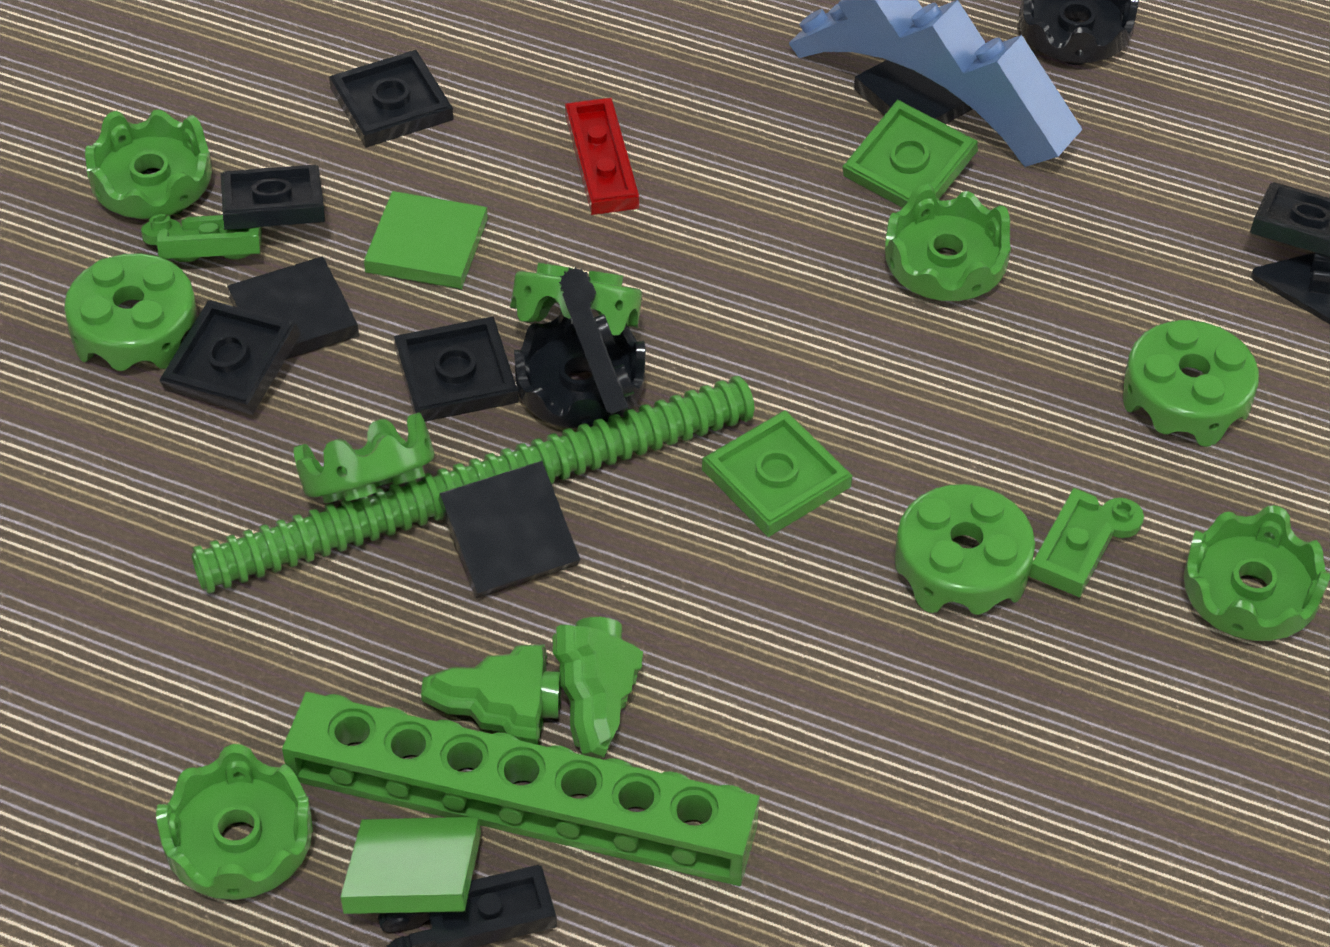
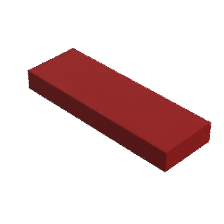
M612 97L565 103V117L591 215L639 209V193Z

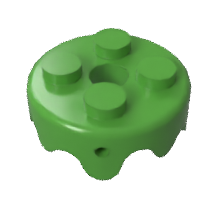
M157 109L151 112L146 121L132 124L126 120L121 112L113 111L104 118L98 140L93 145H87L85 148L87 174L92 193L104 207L125 217L148 219L157 214H166L168 216L179 213L201 197L211 180L212 164L203 128L200 121L194 115L188 116L182 123L173 119L166 112ZM148 168L161 169L153 174H143Z
M922 184L914 189L908 202L897 213L893 212L890 215L885 241L886 263L891 274L899 283L916 294L940 301L973 299L989 292L998 285L1007 271L1011 252L1010 217L1007 208L1003 205L989 210L969 191L962 192L957 198L952 200H939L932 186ZM942 248H950L958 252V254L947 256L937 251Z
M143 253L122 254L97 261L81 272L72 282L65 298L64 311L75 352L80 360L87 362L95 353L104 358L112 368L118 371H124L141 361H151L160 369H166L179 349L183 335L187 330L191 329L197 319V307L192 284L184 271L171 261L159 256ZM127 300H139L132 308L118 307Z
M538 263L536 273L518 271L515 274L510 308L517 309L520 321L540 322L544 320L551 306L555 303H559L564 317L571 318L562 295L564 292H561L559 284L561 282L560 276H563L564 271L567 272L570 267ZM589 271L590 283H593L597 294L591 309L596 310L599 315H605L612 335H620L626 323L629 327L638 328L643 296L642 291L638 288L622 286V275Z
M1192 320L1170 321L1144 332L1134 343L1125 370L1124 407L1127 412H1134L1143 407L1150 415L1154 428L1159 433L1189 432L1195 436L1199 445L1204 447L1212 446L1223 437L1227 428L1238 418L1246 420L1248 418L1258 388L1259 370L1255 357L1248 347L1235 335L1223 328L1206 322ZM1195 368L1201 371L1203 375L1190 377L1184 374L1181 369Z
M415 413L408 416L407 441L400 437L391 422L386 419H378L369 426L367 443L363 448L353 449L348 442L342 439H335L327 443L323 451L324 466L322 467L307 444L295 446L293 451L305 495L308 497L322 496L324 503L344 498L345 501H351L376 493L377 486L391 482L397 485L425 476L422 466L431 462L435 457V453L422 415Z
M955 484L934 488L914 500L900 519L896 538V570L909 581L915 599L923 610L934 613L938 612L945 603L956 602L968 607L972 614L980 615L1005 599L1016 603L1022 597L1028 582L1035 550L1033 529L1022 510L1014 502L998 492L969 484ZM961 535L970 536L976 539L979 545L973 548H963L956 542H953L952 539Z
M1275 505L1267 506L1258 514L1247 517L1238 516L1233 512H1224L1216 518L1214 523L1204 533L1196 530L1184 570L1186 593L1192 606L1201 617L1220 631L1251 641H1273L1287 638L1301 631L1314 619L1321 606L1330 580V573L1325 570L1323 550L1317 540L1305 542L1299 539L1291 529L1290 516L1287 511ZM1250 575L1264 580L1267 586L1253 588L1246 585L1240 577Z
M240 744L224 747L218 759L209 765L198 768L191 767L182 771L177 779L176 788L169 803L158 804L156 809L159 835L171 870L185 885L194 891L216 899L238 900L251 898L275 889L288 880L300 867L311 844L313 827L309 799L293 770L285 764L277 768L263 764L255 757L251 749ZM236 822H245L254 827L252 832L241 840H228L222 836L224 829Z

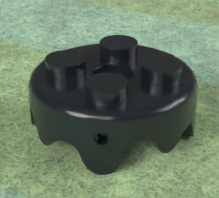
M1021 0L1018 21L1021 33L1036 50L1071 65H1082L1084 63L1106 60L1118 54L1127 46L1133 34L1139 0Z
M560 312L559 316L549 323L531 324L526 331L521 350L514 349L515 382L518 394L526 407L537 417L553 425L565 428L578 429V426L584 423L592 427L594 420L603 419L605 422H608V418L612 414L606 411L594 377L591 376L585 380H575L568 376L572 372L582 373L587 371L592 374L572 319L564 317L562 312ZM627 323L620 335H612L615 344L606 347L612 366L624 365L634 391L633 395L625 397L628 408L614 413L619 414L620 417L623 416L625 410L632 409L639 401L645 384L644 340L637 341Z

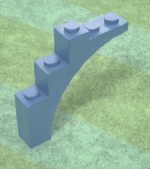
M841 0L828 13L825 14L823 9H819L803 19L799 24L802 31L789 42L798 58L822 52H854L884 58L915 70L945 87L974 109L1004 139L1024 167L1058 157L1082 131L1081 126L1024 37L1020 35L1004 42L998 37L985 43L958 0L940 7L934 2L923 8L918 0Z

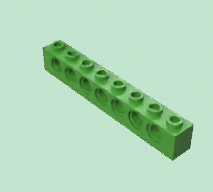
M305 692L282 747L285 765L293 770L302 784L442 817H479L480 826L740 887L757 830L760 795L747 793L734 785L716 786L694 781L677 772L668 771L660 773L633 767L620 759L610 758L603 760L585 756L563 746L553 745L546 747L520 741L506 733L490 734L463 728L458 723L450 720L433 721L407 715L405 712L393 707L376 708L354 703L346 697L336 694L324 696ZM361 742L359 745L347 746L349 743ZM407 755H417V757L412 759L402 758ZM462 768H473V769H474V770L469 771V772H459V771H457V770L462 769ZM517 781H529V782H532V783L527 784V785H515V784H513V783H515V782H517ZM573 794L588 795V797L581 799H576L569 796ZM630 807H642L646 810L641 812H632L626 809ZM688 820H698L703 822V824L693 826L688 825L684 822Z

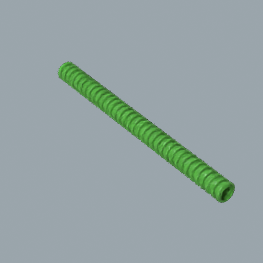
M733 376L728 384L724 380H720L715 383L714 388L710 385L701 386L699 393L695 390H688L685 392L684 398L680 395H673L668 403L660 399L655 401L654 407H651L649 404L641 405L639 412H636L634 409L625 410L623 417H620L619 414H612L609 416L608 422H605L603 419L594 420L592 427L584 423L578 426L576 432L568 428L563 430L560 437L555 433L549 434L545 442L540 438L532 440L529 447L525 443H520L516 445V451L513 452L509 448L501 449L500 456L497 457L493 453L485 455L484 461L481 462L478 458L470 459L469 466L466 467L462 463H457L453 465V471L450 472L446 468L438 469L437 476L434 477L430 473H425V476L421 477V481L418 482L415 480L405 482V486L402 487L399 484H391L389 491L386 492L378 488L377 492L371 497L365 496L357 499L355 502L343 499L341 500V506L336 508L330 503L325 505V511L320 513L317 509H311L307 517L302 518L300 514L293 515L292 522L286 523L285 520L280 519L276 521V527L269 528L268 525L264 524L259 526V532L254 534L248 529L243 531V537L238 539L234 535L226 536V542L219 544L217 540H213L209 543L210 547L202 549L200 545L194 546L193 553H191L193 565L201 588L208 594L215 592V586L222 584L225 589L232 587V581L239 579L241 583L248 582L249 575L255 574L256 577L261 578L265 576V570L272 569L276 573L281 571V565L286 563L290 567L298 566V560L302 558L307 562L314 561V554L321 553L323 557L331 554V549L337 548L338 551L342 552L347 550V544L353 542L355 546L363 545V539L367 537L371 541L379 540L380 533L383 532L388 536L395 535L396 528L401 527L404 531L412 528V523L414 522L423 526L428 523V518L430 517L437 521L444 518V513L438 500L439 494L539 461H543L550 482L553 484L555 477H559L561 480L569 479L570 472L582 475L585 473L586 467H590L591 470L600 469L602 462H605L607 465H613L616 463L617 457H620L622 460L631 459L633 452L640 456L644 455L648 447L656 451L662 448L664 442L672 446L678 442V438L684 441L691 440L693 433H696L698 436L706 435L708 428H711L713 431H719L723 428L724 423L727 426L737 425L739 418L745 422L750 421L755 410L753 396L748 384L740 376Z

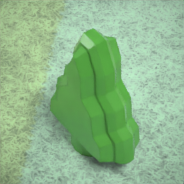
M588 617L578 620L575 626L559 625L556 627V633L552 636L553 655L560 662L561 687L570 700V729L574 744L580 748L583 755L600 759L604 758L620 724V710L626 706L627 697L632 692V685L636 684L637 673L642 667L643 651L633 644L622 640V624L617 620L606 617Z
M545 644L517 645L510 654L487 656L476 667H451L423 677L421 700L447 714L472 716L481 729L503 732L516 737L520 741L538 744L543 718H559L561 702L560 672L546 671L547 651Z

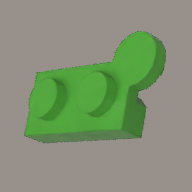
M157 214L150 217L149 222L141 228L143 241L150 245H157L159 257L173 259L178 262H191L200 257L209 256L241 259L250 254H259L261 250L262 227L224 230L223 215L187 217L181 220V226L178 221L170 219L169 215Z
M1073 488L1032 562L1029 577L1081 597L1112 537L1130 538L1141 530L1144 519L1143 510L1137 503L1126 498H1113L1103 506H1100L1096 496Z

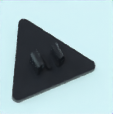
M1314 252L1253 269L1251 274L1252 280L1330 324L1329 256Z

